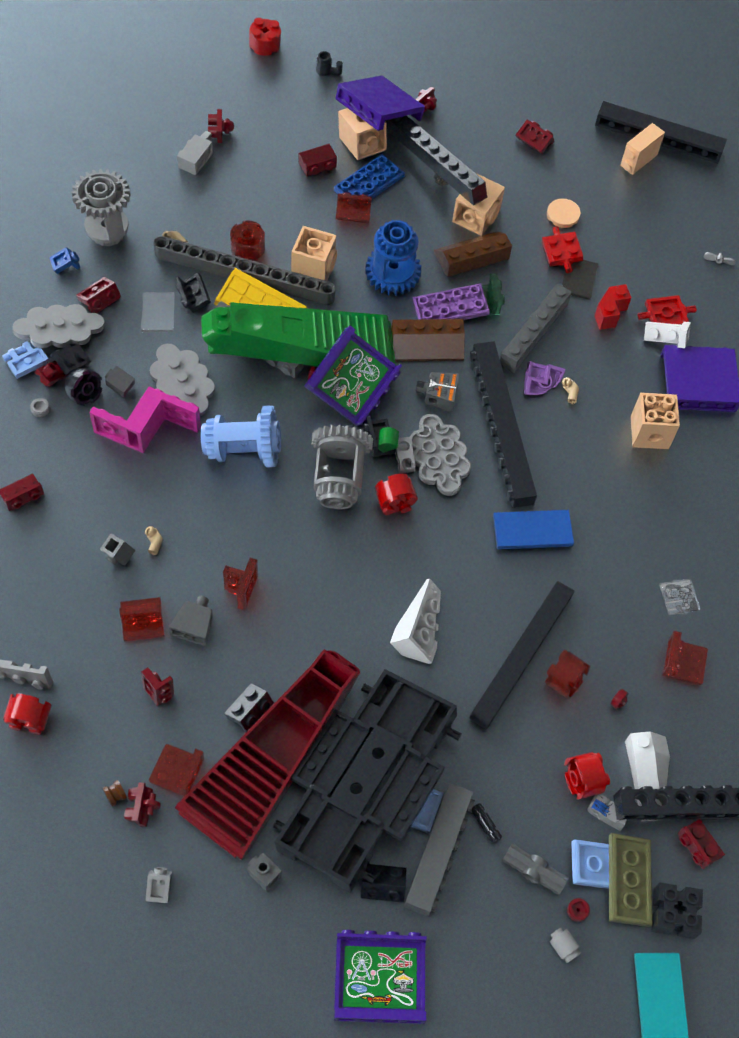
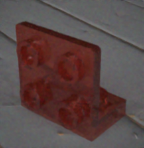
M673 631L667 644L662 676L702 685L708 649L685 643L681 640L682 632Z
M166 744L152 771L149 783L185 796L191 790L205 760L203 751L195 748L192 754Z

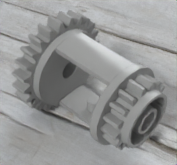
M102 169L99 170V173H96L95 170H92V174L86 172V177L80 176V181L76 180V185L72 186L73 204H75L76 209H80L81 214L86 212L87 217L84 226L91 240L102 246L118 244L120 240H123V236L126 235L129 227L128 218L122 208H127V202H130L129 184H127L126 178L122 179L121 174L116 176V171L110 174L109 169L105 173L102 172Z
M331 425V427L324 426V428L319 427L318 430H314V433H312L311 441L313 448H317L314 479L316 498L320 500L321 505L327 508L348 509L353 504H356L358 496L362 491L364 459L366 453L372 451V435H368V432H363V429L349 428L348 425L345 427L341 425L337 427ZM327 456L344 460L355 459L353 480L343 477H325V473L330 472V465H326Z

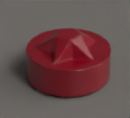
M620 689L612 699L611 706L615 709L625 706L628 702L627 696L629 693Z
M581 898L573 899L567 907V914L570 919L575 922L584 921L590 914L589 904Z

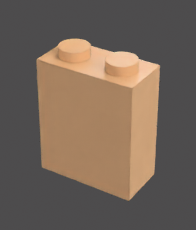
M653 123L627 142L620 166L632 175L658 155L665 132Z

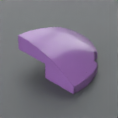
M529 361L525 374L524 394L535 396L547 393L549 389L555 388L559 384L565 369L550 364L545 366Z

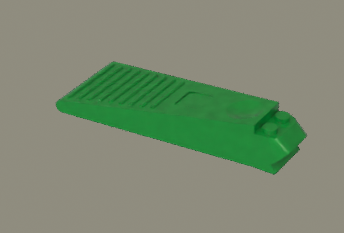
M230 302V307L214 308L202 315L201 318L202 337L208 344V352L210 354H226L319 366L344 329L351 325L356 329L354 331L355 334L396 365L391 322L387 315Z

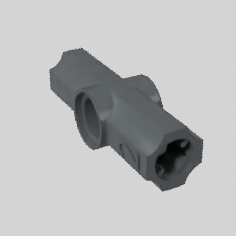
M511 844L502 860L520 871L522 876L534 884H541L557 895H560L569 879L551 868L548 862L540 856L530 855L514 844Z

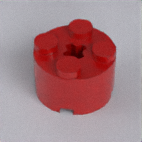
M255 18L249 28V47L258 55H272V52L279 50L281 44L279 22L277 20Z
M407 474L388 476L389 480L384 483L381 480L375 485L374 489L384 515H390L399 511L407 513L418 500L410 477L408 478Z
M11 694L3 717L4 723L9 724V728L21 731V728H26L32 734L41 735L42 731L45 730L52 705L47 701L41 704L39 703L40 698L30 695L16 694L14 696Z
M590 752L569 757L565 760L564 766H568V772H565L566 783L572 795L577 794L576 799L602 794L605 792L606 786L610 785V777L604 770L602 765L603 759L600 753Z

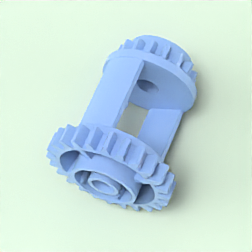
M262 406L261 413H258L257 421L225 423L223 415H216L215 418L207 419L206 423H203L201 427L203 454L207 455L208 459H217L218 462H225L227 453L258 452L259 459L263 461L265 467H276L278 453L281 451V427L279 420H277L276 410L273 406Z

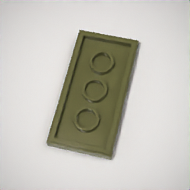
M615 833L609 834V921L644 927L652 926L650 839Z

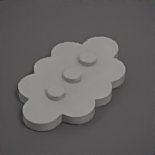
M79 304L67 307L52 305L47 309L35 307L28 311L27 318L18 319L13 323L14 335L20 339H30L31 344L37 348H47L51 345L63 348L71 343L74 345H84L91 339V334L99 333L104 329L103 317L97 313H87L86 308Z
M173 344L161 345L156 351L157 361L150 366L149 370L151 378L157 382L156 388L168 395L177 396L185 402L194 403L199 407L200 416L205 415L209 408L207 399L211 398L215 392L214 382L208 378L206 366L199 363L198 355L192 350L180 351Z
M424 415L420 419L419 430L414 431L410 436L415 465L419 467V478L425 484H436L439 492L444 495H455L461 488V479L466 478L471 470V463L466 458L467 447L460 441L461 432L456 426L451 424L444 425L441 418L437 415Z

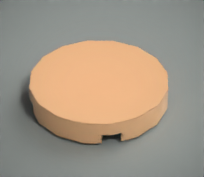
M568 199L554 200L547 209L548 220H551L553 225L560 228H570L575 223L577 224L581 214L578 205Z

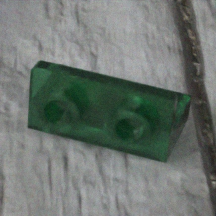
M497 273L490 274L488 285H482L489 308V315L500 314L501 307L505 304L504 294H501L502 281L498 279Z

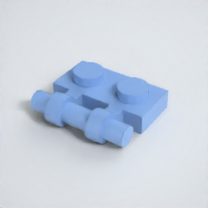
M28 341L22 343V346L16 349L12 348L8 350V353L2 355L5 362L8 361V367L16 379L48 364L47 362L49 361L42 348H35Z

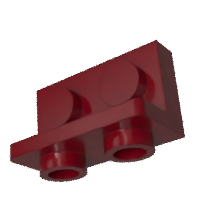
M528 119L515 135L516 138L541 154L550 143L553 144L555 142L552 132L547 129L543 130L537 122H531Z
M103 277L76 295L80 302L88 306L91 313H98L121 298L116 283L106 277Z
M33 473L0 489V496L9 511L18 509L23 504L31 500H37L40 496L44 495L42 485L37 481Z
M148 667L141 671L143 689L157 706L161 703L165 704L173 698L174 684L171 676L162 681L160 676L155 671L152 673Z
M700 819L683 827L678 832L680 842L690 850L694 862L701 866L702 869L725 856V853Z

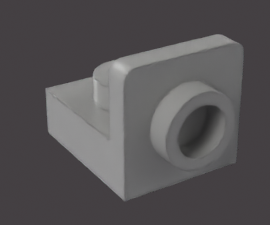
M155 867L154 870H150L147 879L146 901L168 903L172 872L167 871V868Z

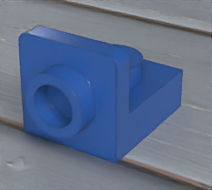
M67 247L49 257L53 270L57 274L70 266L76 269L80 268L79 256Z

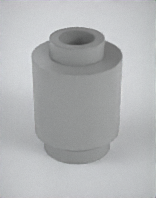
M560 927L550 935L552 940L549 942L560 958L564 959L567 963L581 953L578 949L580 946L568 929L563 931Z

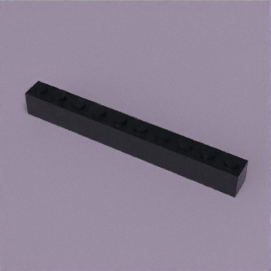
M402 116L385 120L386 130L473 206L488 198L486 182L411 118Z
M495 341L476 343L473 345V350L470 351V359L475 365L474 375L479 380L478 390L483 395L482 405L487 410L486 420L491 425L490 435L495 440L494 451L499 455L498 466L503 471V484L507 486V500L511 501L512 508L534 505L537 493Z

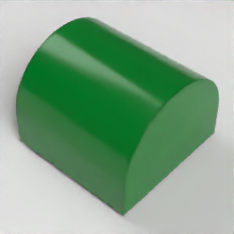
M391 427L380 429L378 449L384 453L398 448L399 431Z

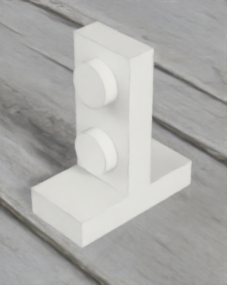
M646 322L644 340L678 344V348H685L689 340L691 322H683L682 325Z

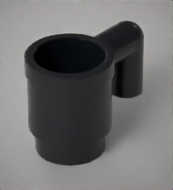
M322 51L318 54L316 72L319 75L342 74V61H337L336 67H332V58L329 52Z

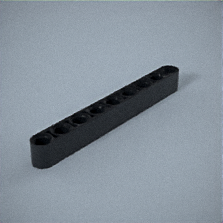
M559 581L556 582L469 717L470 720L488 729L565 609L575 590Z

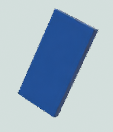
M381 154L335 185L334 191L357 210L405 177V172L385 155Z
M569 510L496 512L493 514L497 550L572 547L574 545Z

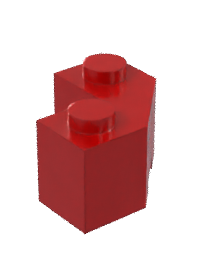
M626 284L609 287L598 303L595 319L599 330L616 327L620 318V312L627 311L631 295Z

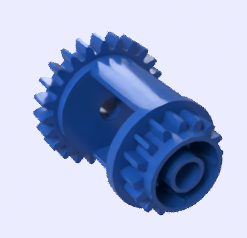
M401 220L385 222V225L380 226L374 236V252H371V257L368 256L365 274L367 275V280H370V285H375V290L381 288V293L386 290L388 295L394 292L395 296H397V292L400 291L403 295L404 290L410 292V288H415L416 283H419L422 267L419 265L420 259H416L419 241L413 227L409 226L407 222Z

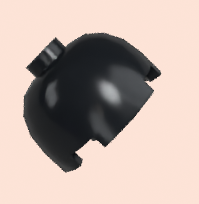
M88 368L75 369L68 375L65 381L67 396L81 406H85L90 401L94 403L99 398L103 389L100 387L102 377L97 372Z

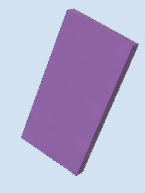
M481 283L413 297L418 319L466 320L489 315V308Z

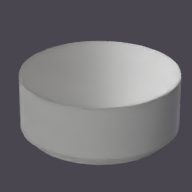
M35 399L30 405L32 414L36 417H44L50 412L49 402L46 399Z

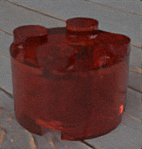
M246 220L242 221V224H235L230 231L232 255L252 261L259 260L265 251V232L259 223Z
M564 650L559 656V662L556 665L552 664L548 669L547 674L549 676L545 683L568 699L582 685L583 674L587 675L589 673L590 665L573 653Z

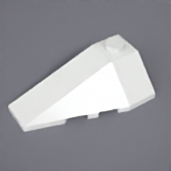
M431 579L425 581L396 626L390 642L402 656L427 664L432 663L437 650L435 631H438L439 625L436 623V614L440 612L441 591Z
M653 732L630 733L625 744L634 788L640 789L644 786H652L653 789H660L663 786H667L670 754L666 737ZM655 799L656 803L662 806L661 802ZM637 800L638 805H639V806H642V805H641V802H640L639 800Z

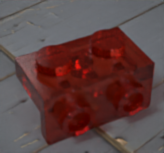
M350 193L338 194L336 220L369 223L372 197L364 194L359 196L351 195Z

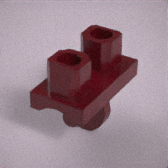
M430 87L427 90L422 89L418 94V98H416L417 101L425 106L424 112L427 110L433 111L437 107L434 87Z
M217 109V114H208V125H210L208 126V132L212 133V138H217V143H222L223 132L229 134V132L233 131L234 123L228 118L222 119V109Z
M50 362L35 371L36 375L40 376V382L45 386H51L69 375H65L57 362Z
M138 783V787L129 788L128 799L131 802H135L134 808L125 809L124 818L141 827H147L148 817L153 816L154 810L161 808V803L155 801L156 794L153 793L152 788L146 786V783Z

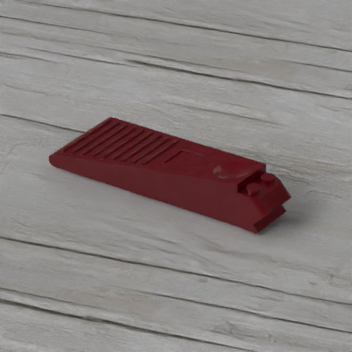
M324 649L293 685L178 802L175 809L179 811V815L233 857L243 860L292 785V775L334 710L339 711L344 704L345 698L350 693L360 674L359 668L337 652Z

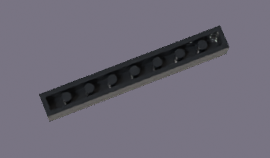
M606 101L602 102L595 126L634 138L653 123L665 132L661 143L662 147L713 163H719L727 139Z

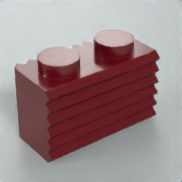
M329 143L299 152L298 162L308 177L324 170L336 168L337 156Z

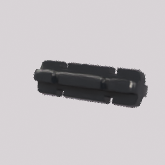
M482 804L474 805L471 811L475 817H478L477 821L484 832L489 834L488 838L491 843L501 840L502 835L499 830L495 829L496 826L488 813L484 812L485 809Z

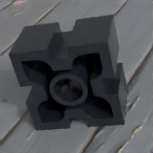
M659 883L653 891V906H657L658 909L652 914L651 932L669 935L672 931L677 930V936L697 938L702 933V916L697 915V911L703 905V889L685 887L682 891H677V885Z

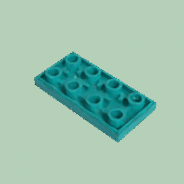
M635 953L634 960L642 1038H689L680 954Z

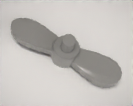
M706 252L704 254L706 260L716 261L718 264H736L734 259L726 258L722 253L715 255Z

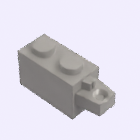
M205 131L201 136L194 135L191 140L187 141L184 149L179 151L177 155L180 169L197 175L213 154L212 133Z

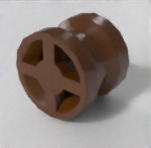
M118 780L114 781L113 785L102 788L112 807L116 805L117 801L127 799Z

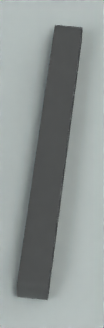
M164 236L154 239V251L158 259L226 278L237 268L281 293L324 305H330L335 301L336 287L329 281Z

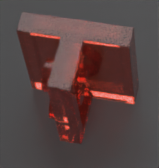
M251 557L245 571L226 565L223 570L224 589L231 594H237L238 609L246 610L258 579V560Z
M160 597L120 602L121 608L119 610L124 641L165 637Z

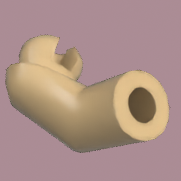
M165 231L162 234L164 237L188 243L177 231Z
M566 377L562 380L563 388L569 393L567 401L575 404L579 387L571 378Z
M149 526L145 530V534L151 542L148 552L152 555H157L163 538L156 528Z

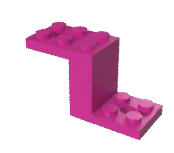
M152 387L147 388L127 421L123 417L114 416L104 409L92 407L89 412L94 433L141 453L145 452L165 419L197 433L201 428L199 407L194 403L185 402L177 396L168 395L162 390Z

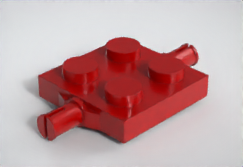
M558 226L553 227L554 235L542 237V244L549 267L564 266L566 273H571L573 271L571 264L583 261V253L576 232L561 234Z
M679 295L646 299L645 306L647 312L638 313V320L649 319L651 322L682 325L683 322H689L687 314L696 313L697 309L695 305L686 307L681 302Z

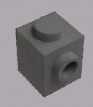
M118 366L113 370L110 369L105 376L106 386L123 398L135 384V378Z
M112 533L100 548L102 552L108 555L106 559L114 565L118 562L125 566L135 552V549Z
M264 853L259 857L256 855L248 863V874L266 892L282 877V871Z

